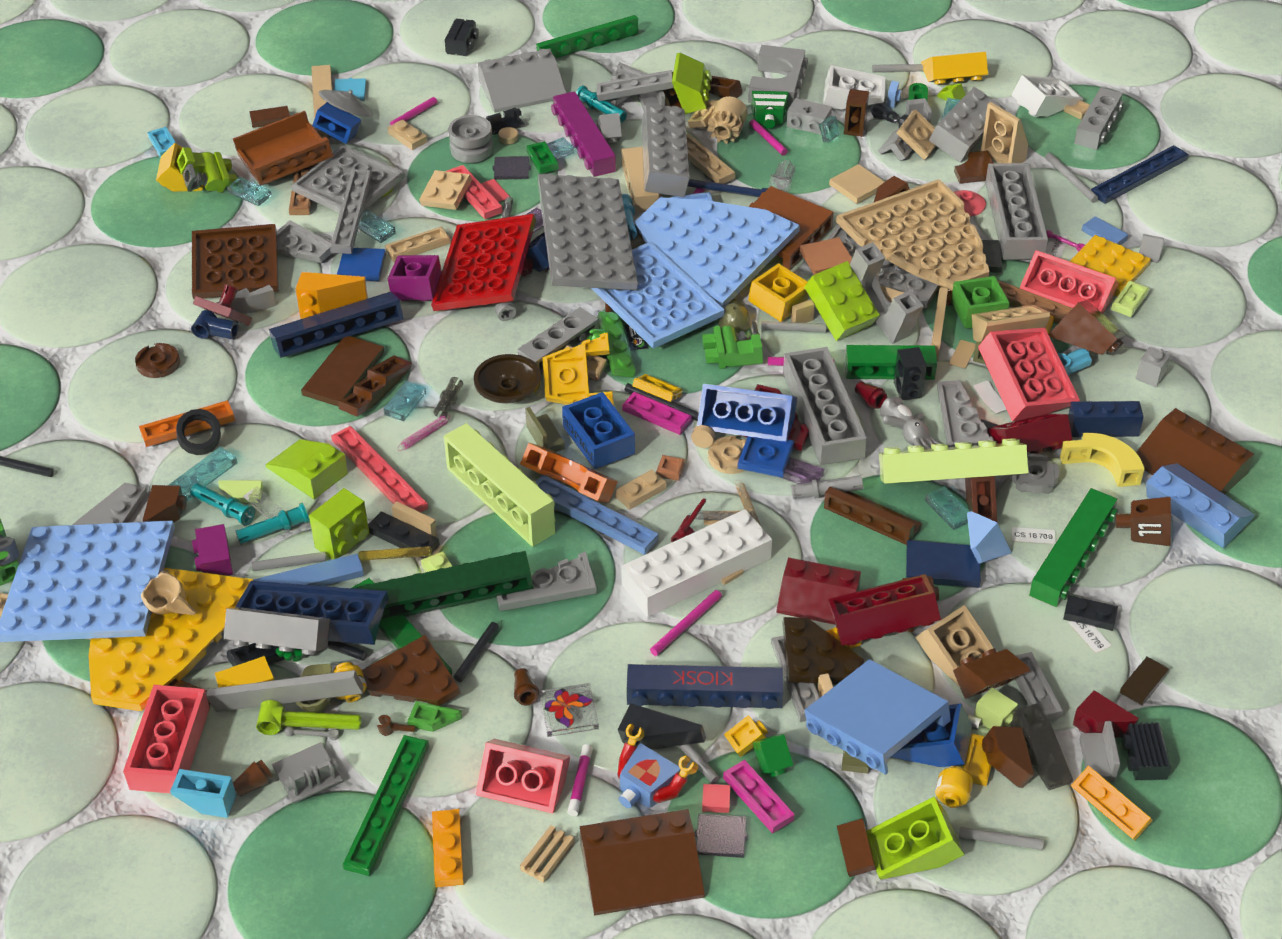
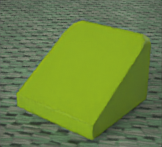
M958 83L946 85L937 94V97L953 104H958L966 94L962 84Z

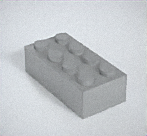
M973 87L937 124L929 141L961 163L968 153L983 139L988 103L992 102L1004 110L1006 108L981 90Z

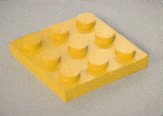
M1094 235L1069 262L1116 278L1119 285L1114 295L1118 297L1129 281L1135 282L1150 265L1151 259L1122 245Z

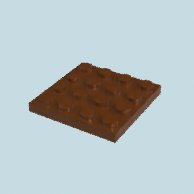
M276 224L192 231L193 299H195V296L200 298L221 297L225 284L237 288L238 291L247 288L249 292L270 285L274 292H279Z

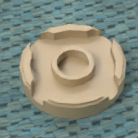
M725 436L714 440L708 450L710 465L715 470L727 474L745 471L738 469V461L746 440L743 438L741 440L736 439V436Z

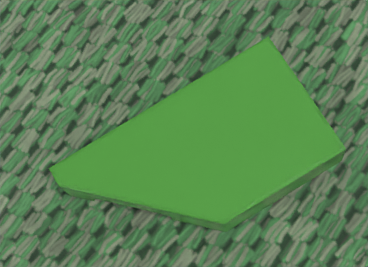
M416 701L407 723L408 725L415 726L417 729L434 732L462 718V711Z

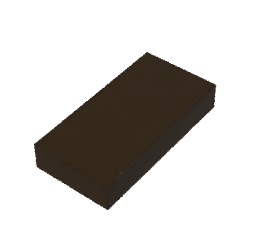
M1146 656L1123 684L1120 693L1143 706L1168 675L1169 668Z

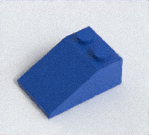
M962 703L949 705L951 721L943 727L932 722L891 757L936 767L965 765L972 723Z

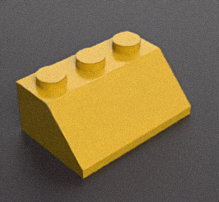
M986 52L935 56L921 61L928 82L934 81L935 85L945 84L946 80H953V83L963 82L964 78H971V81L982 80V76L988 75Z

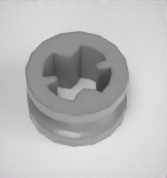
M511 301L497 303L495 306V312L501 321L511 320L516 315V309Z

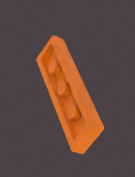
M228 400L199 408L215 415L220 425L235 421ZM184 413L139 426L145 446L149 447L176 439V425ZM193 421L186 426L185 436L210 429L211 426L205 421Z

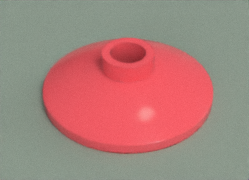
M969 190L954 191L963 201L965 213H969L970 217L977 216L985 210L986 202L978 193Z

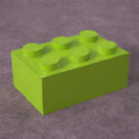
M848 261L813 275L804 287L836 341L872 326L880 316Z

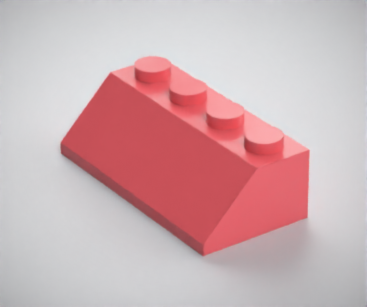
M1036 250L1020 289L1071 308L1078 302L1088 300L1103 314L1110 305L1119 284L1114 277Z

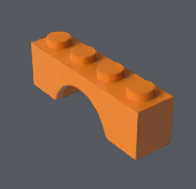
M528 443L520 465L559 480L577 489L578 492L601 502L609 503L618 482L550 449Z

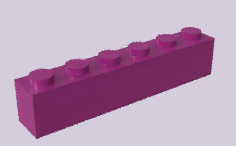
M576 92L553 96L552 113L554 116H557L559 125L563 126L566 137L571 139V144L573 148L577 149L580 159H583L586 169L590 170L593 177L616 172V156Z

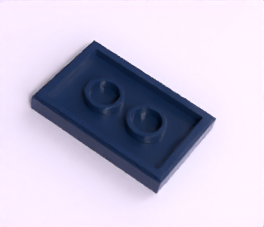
M907 540L906 578L926 574L927 577L932 576L934 584L980 588V563L978 564L970 545Z

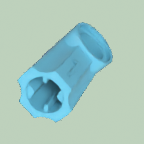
M1083 348L1068 354L1057 353L1068 375L1090 366L1092 362L1089 351Z

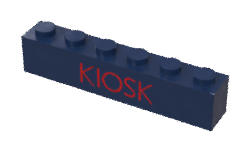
M628 664L627 705L632 703L638 706L661 705L665 707L782 708L783 668Z

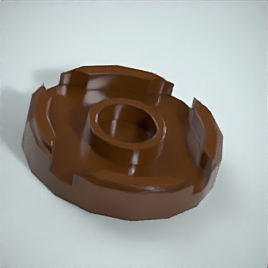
M156 343L154 344L155 346L150 348L148 345L137 353L135 357L136 368L145 377H165L172 374L180 365L179 353L170 344Z

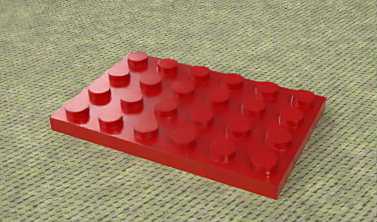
M527 214L458 224L431 303L433 310L440 311L514 301L536 223L535 215Z

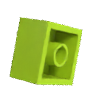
M345 488L309 514L314 546L320 552H325V555L332 560L347 554L352 547L369 535L365 501Z

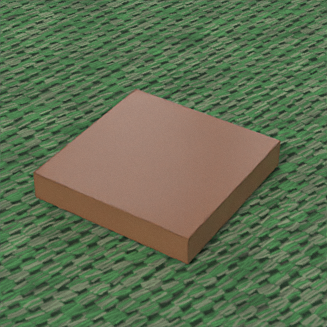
M839 237L800 245V253L814 275L846 261L850 264L852 260Z

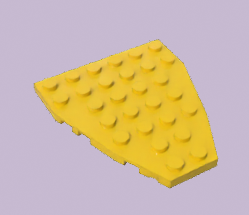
M164 568L163 571L168 570L170 575H173L182 583L186 592L185 600L196 611V614H156L152 612L146 636L91 638L89 670L93 704L143 711L147 705L153 685L167 686L174 679L180 681L207 654L205 649L212 642L218 643L222 638L221 633L225 629L226 608L236 607L248 584L253 579Z

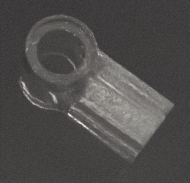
M784 160L782 163H779L775 174L770 176L768 188L772 186L790 193L792 178L795 173V166L791 161Z

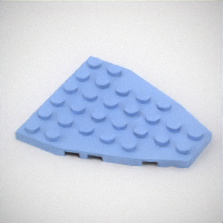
M662 197L634 222L635 228L639 234H642L645 243L652 242L722 308L800 231L798 224L764 209L709 200Z

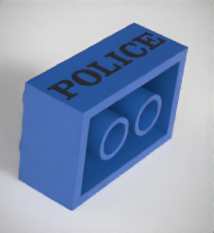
M603 392L562 407L564 429L594 469L635 454V433Z

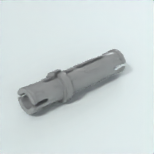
M857 475L825 481H817L815 479L809 483L791 485L793 500L813 496L814 498H819L820 495H825L826 490L830 486L842 492L863 490L862 476Z

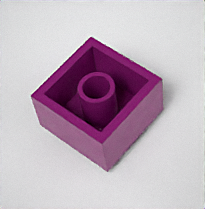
M398 255L387 278L390 291L401 301L433 300L442 272L439 255Z

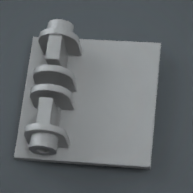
M321 742L272 764L293 804L343 781L337 771L338 766L335 759H330Z

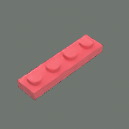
M464 165L446 171L470 174L472 181L463 197L484 219L502 213V206Z

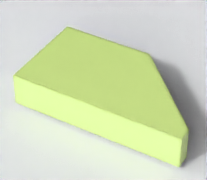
M262 480L218 481L219 489L229 494L230 498L235 497L239 499L240 503H259L257 499H261ZM253 489L252 493L248 495L249 501H247L243 496Z

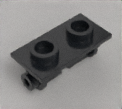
M514 107L503 111V118L501 113L486 116V119L491 123L492 135L498 134L501 129L506 127L515 129L525 125L519 117L522 115L520 108L516 109Z

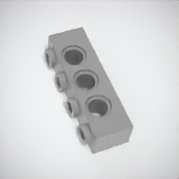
M1100 87L1077 127L1074 144L1097 150L1100 143L1105 142L1107 132L1110 133L1113 122L1115 123L1117 120L1118 112L1122 111L1124 105L1122 92Z
M579 307L526 344H523L517 349L518 355L532 360L538 366L542 375L544 373L543 357L565 349L566 345L570 347L581 345L583 341L587 340V337L593 335L589 333L591 329H599V319Z

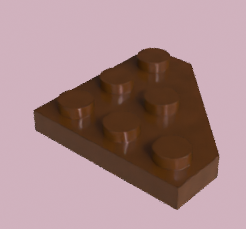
M426 635L362 669L367 690L371 696H393L396 700L408 702L418 700L440 706L461 694L459 687Z

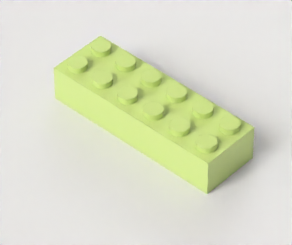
M467 423L444 435L447 469L524 540L534 547L555 534V502L550 494L542 491L534 480L531 481L519 467H515L509 461L506 455H502L497 451L491 442H487L478 430L473 429Z
M1016 438L1002 439V444H996V441L983 440L978 441V445L974 446L969 442H956L955 447H948V445L943 443L931 444V449H924L922 445L908 446V450L900 451L898 447L884 448V452H879L880 478L884 484L1028 473L1027 445L1020 443V440H1016Z

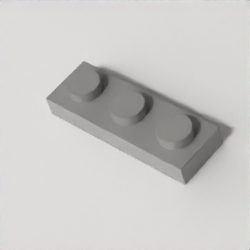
M1033 653L1015 655L1028 665L1030 672L1015 679L1037 723L1061 718L1063 710Z

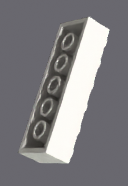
M744 509L622 565V586L644 614L649 617L721 583L722 578L742 569L747 571L770 560L772 539L747 510Z

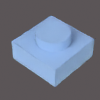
M891 81L887 99V107L894 108L896 101H900L902 90H899V82Z

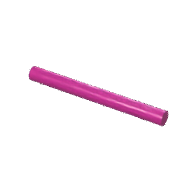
M714 590L650 648V652L654 656L660 654L722 597V594L718 590Z

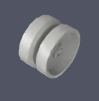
M466 115L456 118L450 123L448 127L450 152L456 160L465 163H476L487 159L492 154V127L486 118L477 115Z

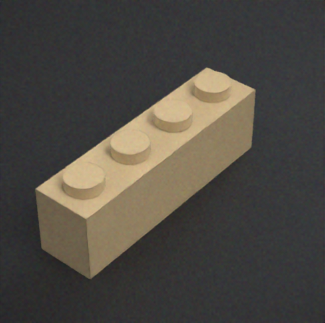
M643 147L622 149V168L630 196L633 200L635 213L645 212L662 197V194L646 192L644 190Z

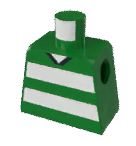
M752 91L751 110L754 119L768 129L773 128L775 125H782L787 112L788 92Z

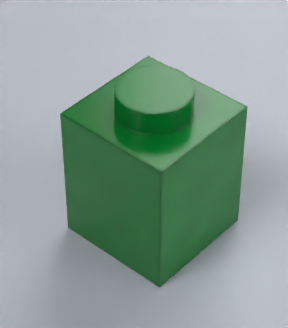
M777 734L752 742L761 773H770L771 777L786 773V768L793 766L784 734Z

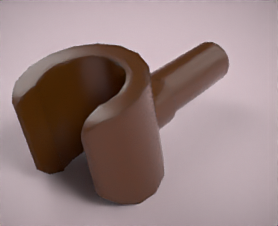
M381 715L378 718L381 725H377V728L383 736H388L393 731L415 732V726L392 723L388 715Z

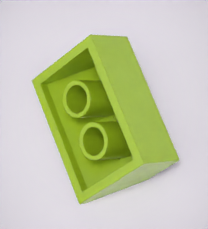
M677 53L672 84L682 109H684L685 114L706 109L709 91L711 90L710 81H712L710 70L706 69L704 63L683 53Z

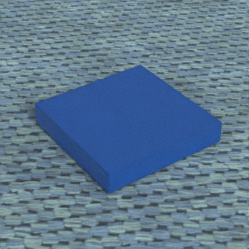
M353 248L352 254L342 253L337 275L365 277L366 281H379L386 256L385 249Z
M748 436L738 461V469L783 478L794 448V441L787 440L785 442Z

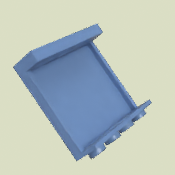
M870 659L805 709L806 726L812 734L822 737L831 745L841 748L850 756L858 758L872 769H877L885 775L888 773L887 759L932 722L944 727L951 721L947 700Z

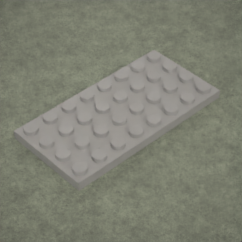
M538 174V188L552 286L637 290L638 281L619 179Z

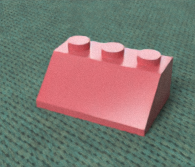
M494 738L486 742L476 795L554 813L566 782L570 756Z

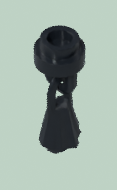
M882 103L875 104L871 109L873 118L884 119L891 123L899 122V128L909 116L904 114L902 117H899L896 112L889 110Z

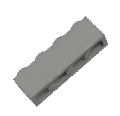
M241 607L226 608L224 639L233 640V645L248 646L250 642L256 643V648L271 649V645L279 646V651L294 652V648L302 649V654L317 655L319 650H326L328 648L330 619Z

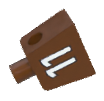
M1171 497L1133 500L1131 502V514H1116V528H1131V540L1133 542L1170 546Z

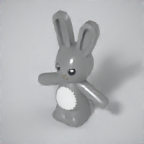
M890 397L883 402L880 409V415L883 417L882 422L902 429L904 439L909 444L922 445L924 449H931V444H940L930 436L928 426L923 422L924 415L922 413H917L913 416L911 410L903 405V400L900 397Z

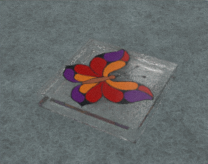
M590 683L539 691L547 737L599 729Z

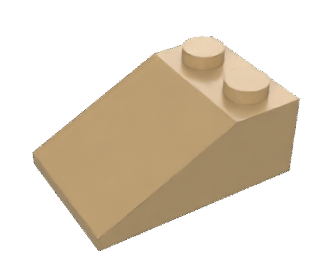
M989 102L981 151L988 150L991 159L998 163H1023L1026 161L1029 144L1021 119Z
M965 605L915 637L929 659L958 686L959 684L953 670L961 666L960 661L974 656L975 659L982 658L981 654L983 652L993 649V646Z

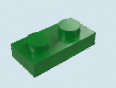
M545 141L527 145V153L540 174L559 170L558 162Z

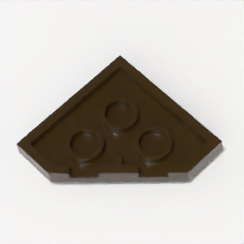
M783 618L782 626L788 682L818 683L819 675L829 674L832 684H838L864 664L862 657L847 646L841 645L839 640L809 618Z

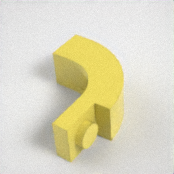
M1083 433L1082 440L1063 441L1060 455L1062 464L1096 463L1104 466L1112 473L1117 487L1141 485L1144 466L1137 453L1124 442L1098 433Z

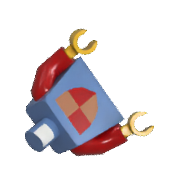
M629 724L626 728V735L629 737V741L624 743L618 763L617 776L620 779V789L623 792L619 796L620 803L630 809L638 801L650 808L657 803L675 799L688 781L687 775L697 772L698 764L692 762L690 767L686 768L691 758L683 756L679 760V766L642 743L637 746L636 742L644 737V730L640 727L638 734L632 736L634 724Z

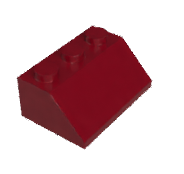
M1047 413L987 428L996 444H1002V439L1016 438V440H1020V443L1027 445V452H1030V454L1043 453L1044 448L1047 447L1060 449L1062 448L1063 441H1073L1068 414Z
M788 557L776 613L809 618L810 620L835 625L828 599L859 591L861 571Z

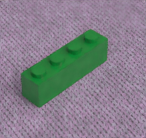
M846 345V379H894L897 350L919 347L927 364L925 380H935L937 369L935 346Z

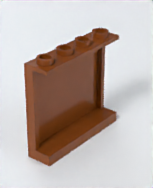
M305 110L233 138L238 156L260 186L334 157L328 138H321L309 123Z
M772 186L761 193L754 203L752 202L749 205L752 208L770 211L799 225L800 231L777 254V256L783 258V266L788 270H791L803 258L800 253V245L819 242L833 226V211Z

